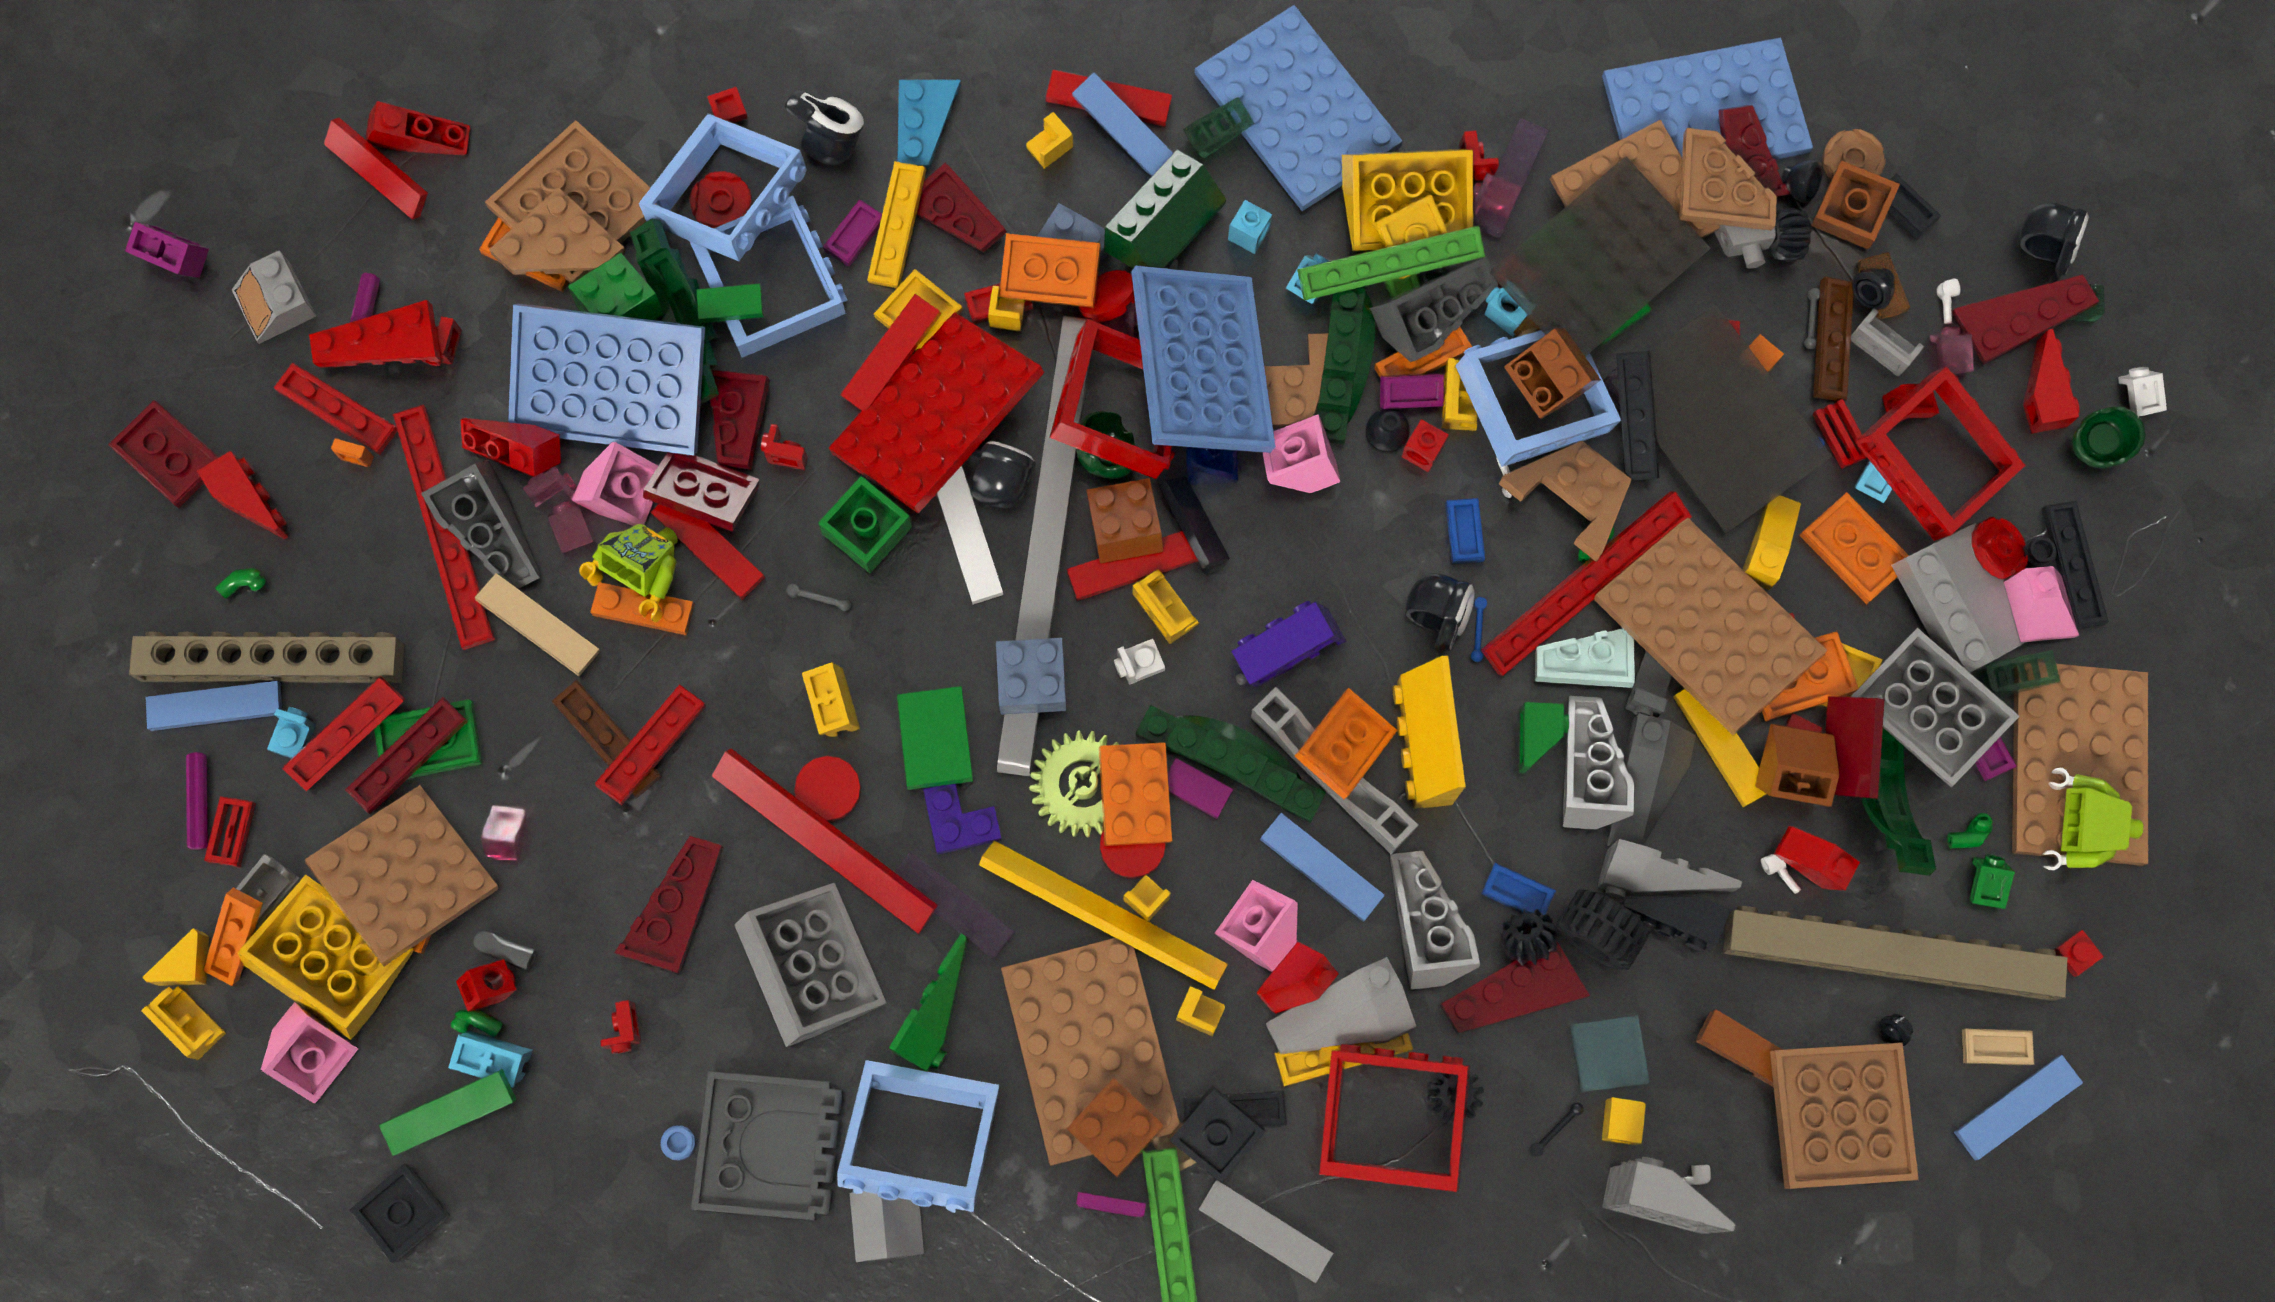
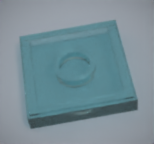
M1638 1016L1570 1025L1582 1093L1650 1083Z

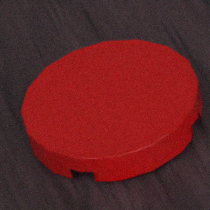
M726 171L711 172L705 175L704 179L699 183L697 181L693 186L689 197L690 208L696 221L713 229L744 216L753 205L751 191L747 184L736 174Z
M1122 270L1109 271L1097 277L1094 308L1078 306L1082 315L1086 319L1091 318L1092 321L1099 323L1111 321L1123 315L1127 311L1126 306L1130 302L1133 304L1135 302L1132 275Z
M1989 517L1975 526L1972 532V547L1977 560L1989 574L1999 579H2009L2025 569L2028 562V554L2027 556L2023 554V548L2026 545L2025 540L2010 521L2004 518L1998 520L1995 517Z
M823 756L815 758L803 766L796 777L794 790L796 798L828 822L843 819L856 807L860 799L861 785L858 774L849 763L839 757Z
M1104 831L1101 834L1100 852L1103 862L1110 871L1122 877L1137 879L1145 875L1148 876L1158 868L1164 857L1165 843L1105 846Z

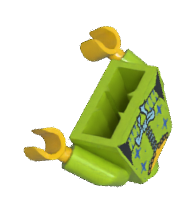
M637 524L625 531L609 533L598 544V549L592 556L594 558L593 562H585L580 566V575L585 580L587 579L592 586H597L598 582L603 580V571L644 597L651 594L650 599L641 602L639 611L645 618L647 612L654 608L651 620L656 623L663 615L662 609L658 604L660 599H665L677 564L674 558V545L678 541L677 536L668 527L656 533L643 524Z

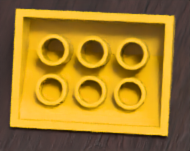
M1453 149L1342 154V188L1352 251L1385 248L1374 222L1427 195H1432L1448 233L1473 227V150Z
M1447 655L1440 656L1401 674L1397 685H1393L1395 705L1400 704L1401 717H1397L1398 735L1404 736L1405 748L1401 749V761L1403 768H1408L1410 779L1405 781V792L1407 800H1412L1413 809L1453 805L1466 787Z
M305 875L237 953L245 967L352 1040L375 1012L414 950L413 948L409 949L383 967L325 888Z

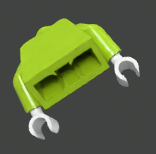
M2056 768L2051 772L2053 774H2060L2065 779V782L2062 784L2049 782L2051 788L2061 790L2067 785L2073 786V788H2067L2061 851H2065L2067 854L2060 855L2054 850L2045 851L2043 855H2056L2057 863L2054 866L2043 867L2048 870H2056L2061 865H2067L2068 868L2098 867L2114 858L2116 850H2126L2129 847V838L2138 839L2141 837L2144 829L2143 823L2139 819L2131 818L2132 805L2130 802L2120 799V794L2104 779L2076 774L2075 777L2069 776V773L2063 768Z

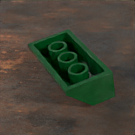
M1176 150L1105 226L1104 252L1133 269L1135 266L1167 269L1226 204V198L1202 163Z

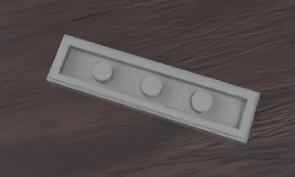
M1218 1180L1214 1182L1198 1209L1314 1283L1317 1282L1333 1255L1328 1249Z

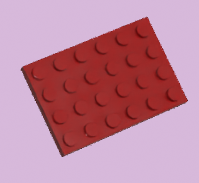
M954 312L922 348H919L902 366L867 410L861 411L828 449L835 457L919 514L1045 372L1041 365Z

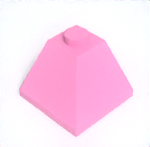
M1319 414L1273 431L1275 449L1271 453L1262 452L1267 479L1270 484L1313 493L1341 482L1336 459Z
M612 442L583 471L572 501L596 514L632 526L637 524L644 525L653 502L643 498V489L658 468V465L622 445Z
M2053 566L2025 568L2004 582L2021 643L2075 638L2079 636L2062 575Z
M1252 880L1215 934L1254 963L1273 972L1297 942L1298 903Z
M294 1002L272 1029L261 1070L315 1104L359 1048L320 1018Z

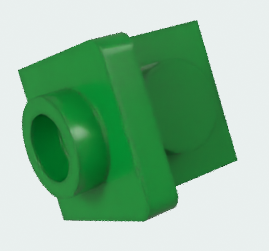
M1986 854L1985 858L1974 857L1972 864L1977 870L1969 898L1973 904L2006 909L2015 871L2005 862L2004 858Z

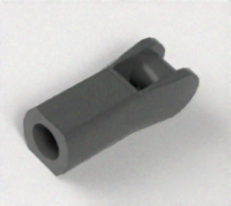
M479 932L473 940L475 948L483 955L497 960L504 959L507 964L528 972L537 956L535 949L508 939L504 940V938L490 932Z

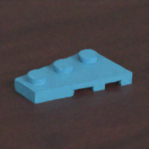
M899 80L897 162L924 166L926 170L930 169L946 120L949 119L954 99L960 90V80Z

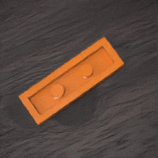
M1459 327L1444 340L1445 343L1438 350L1420 359L1410 362L1401 353L1397 352L1376 363L1374 369L1380 379L1381 376L1430 374L1445 366L1448 358L1456 360L1464 356V351L1472 347L1461 327Z
M598 582L590 613L596 617L687 635L695 604L693 601L665 596V599H660L658 604L662 609V618L655 623L651 620L654 608L647 612L645 618L639 611L641 602L650 599L651 594L644 597L630 588Z
M234 887L225 894L203 969L204 972L231 986L240 980L244 965L237 952L254 934L263 905L262 902Z

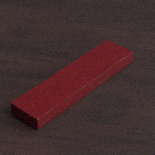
M442 697L345 790L367 813L371 814L468 721Z

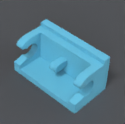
M467 1031L458 1035L448 1068L479 1078L503 1069L510 1086L513 1088L516 1083L524 1078L525 1073L522 1072L525 1062L531 1059L533 1050L473 1031Z

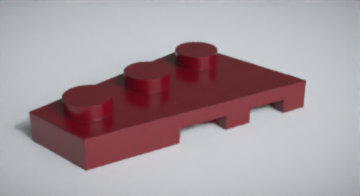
M1753 105L1720 109V133L1726 140L1724 144L1735 156L1739 155L1755 172L1754 177L1765 189L1769 188L1776 196L1790 194L1786 184H1783L1777 162L1775 158H1772L1766 144L1767 138Z
M946 162L924 180L917 216L982 252H985L1007 233L1002 224Z
M711 370L719 395L710 399L714 414L715 425L713 429L717 462L725 467L751 469L770 379L765 375Z

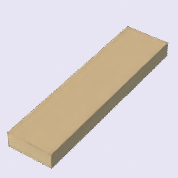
M497 573L475 596L478 603L577 676H580L600 653L599 648Z

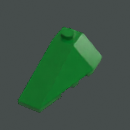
M962 933L937 971L939 975L937 981L932 980L923 991V996L920 1000L922 1005L920 1010L912 1008L889 1047L894 1054L923 1071L930 1072L932 1068L938 1070L947 1055V1052L943 1049L947 1043L968 946V938Z

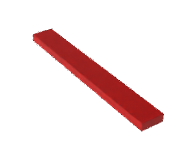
M423 404L395 413L393 417L461 648L466 650L494 641L495 637L487 610L475 599V596L481 590L469 550H466L460 544L461 541L448 529H444L436 521L421 494L447 479L427 408Z
M1670 491L1606 544L1597 562L1592 558L1587 560L1481 649L1498 675L1504 676L1592 602L1600 590L1685 519L1692 518L1676 492Z
M732 748L725 751L712 774L713 778L919 934L925 928L939 905Z

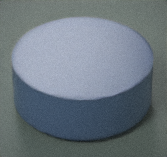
M680 1125L672 1126L662 1135L661 1149L670 1159L685 1160L695 1151L696 1137L687 1127Z

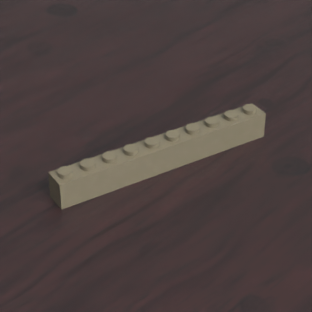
M1738 906L1737 910L1731 911L1725 925L1723 954L2050 1001L2062 999L2066 996L2068 957L2056 956V951L2050 949H2035V953L2022 951L2023 946L2015 944H2002V947L1998 948L1989 946V941L1970 939L1968 943L1956 942V937L1952 935L1938 934L1935 935V938L1923 937V932L1917 930H1902V934L1890 932V927L1882 925H1870L1869 929L1858 928L1856 922L1837 920L1836 924L1823 923L1824 918L1819 916L1806 915L1803 916L1802 920L1790 918L1791 913L1784 911H1770V915L1757 913V908L1749 906Z

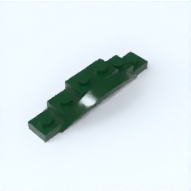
M650 219L630 232L636 249V259L648 285L657 295L663 312L661 316L663 322L705 327L700 403L702 405L719 395L711 371L712 368L718 366L710 344V340L715 338L716 334L711 322H699L696 289H700L697 279L688 278L679 249H670L661 220Z
M1365 286L1332 295L1325 359L1316 415L1319 414L1329 443L1344 445L1347 424L1351 421L1360 402L1370 371L1375 341V319L1370 309L1373 305L1365 290Z
M1150 705L1135 736L1149 743H1166L1167 750L1199 762L1238 781L1282 807L1281 809L1309 823L1312 822L1326 793L1304 782L1286 758L1269 744L1248 731L1224 721L1193 715L1172 716Z
M1883 728L1878 799L1861 797L1871 821L1885 834L1887 849H1895L1899 872L1930 876L1936 870L1931 840L1923 839L1910 810L1904 774V746Z

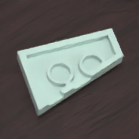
M1622 628L1610 632L1606 630L1596 632L1593 636L1581 639L1571 638L1538 646L1535 650V682L1632 688L1635 683L1634 638Z

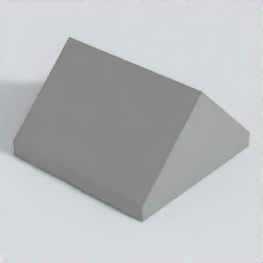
M865 1191L861 1194L850 1193L856 1263L925 1254L920 1206L912 1203L911 1200L902 1198L886 1200L880 1198L875 1193Z

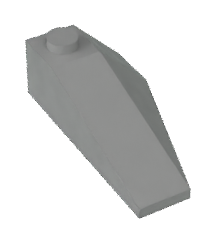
M1569 696V730L1566 737L1563 827L1596 830L1633 816L1634 782L1631 774H1628L1624 755L1615 740L1614 729L1602 698Z
M1618 839L1606 850L1597 886L1598 888L1605 889V894L1608 896L1624 899L1625 895L1654 896L1732 893L1741 888L1742 881L1707 868H1697L1694 871L1690 869L1689 861L1680 858L1662 859V852L1659 850Z
M1424 851L1390 854L1410 990L1445 986L1479 968L1480 961L1474 933L1469 925L1466 926L1458 913V907L1448 897L1441 885V879Z
M1387 957L1363 967L1332 984L1318 1000L1291 1008L1266 1023V1027L1280 1054L1321 1050L1322 1047L1339 1046L1341 1044L1386 1043L1415 1030L1417 1027L1403 986Z

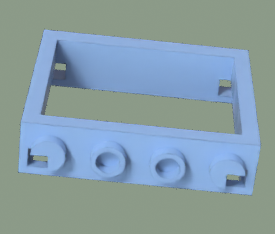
M707 114L638 204L646 222L650 219H659L665 231L740 261L746 251L752 248L755 239L761 231L770 224L771 218L778 208L787 201L790 192L796 184L804 178L807 169L799 149ZM720 145L780 168L730 235L670 211Z
M793 195L788 197L787 201L778 208L771 218L770 224L761 232L789 220L793 221L829 302L749 336H746L739 320L725 321L742 358L846 314L843 302L848 300L840 283L834 284L831 278L835 274L828 257L822 259L818 250L823 248L816 230L809 231L806 225L807 222H810L809 215L803 205H797ZM744 216L714 229L730 235ZM689 241L709 287H724L709 255L715 251Z
M1574 320L1563 324L1561 321H1556L1547 325L1543 330L1536 332L1535 329H1529L1510 340L1508 337H1502L1492 342L1490 346L1483 348L1480 345L1472 346L1464 351L1465 355L1455 366L1501 467L1554 451L1579 441L1607 434L1621 421ZM1554 328H1565L1601 379V381L1584 392L1595 416L1516 440L1481 364L1524 352Z
M866 1060L837 1172L838 1187L853 1189L854 1194H861L863 1191L875 1193L880 1198L886 1200L907 1199L922 1207H929L932 1204L944 1206L947 1210L954 1213L956 1209L974 1212L998 1102L999 1085ZM871 1088L983 1109L966 1187L852 1166Z

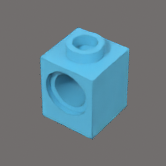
M1244 200L1230 223L1228 240L1255 254L1270 230L1272 214Z
M1508 281L1501 289L1495 287L1486 298L1485 302L1488 303L1484 315L1514 337L1533 316L1538 304ZM1501 304H1511L1515 311H1506Z

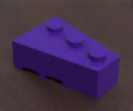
M1310 601L1304 602L1294 608V614L1287 619L1277 618L1265 626L1266 631L1258 636L1250 634L1238 641L1239 647L1232 650V653L1248 683L1259 687L1292 670L1295 664L1307 657L1313 659L1319 656V650L1331 643L1336 642L1339 646L1347 642L1329 609L1317 602L1312 604Z

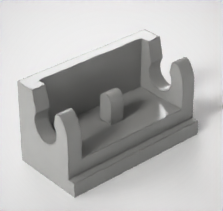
M1873 308L1851 335V341L1899 377L1924 346L1920 343L1916 347L1875 317L1878 311Z
M266 854L261 857L236 888L263 903L255 931L301 880V878L276 859Z

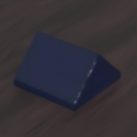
M1186 447L1188 481L1191 485L1234 483L1238 481L1237 450Z

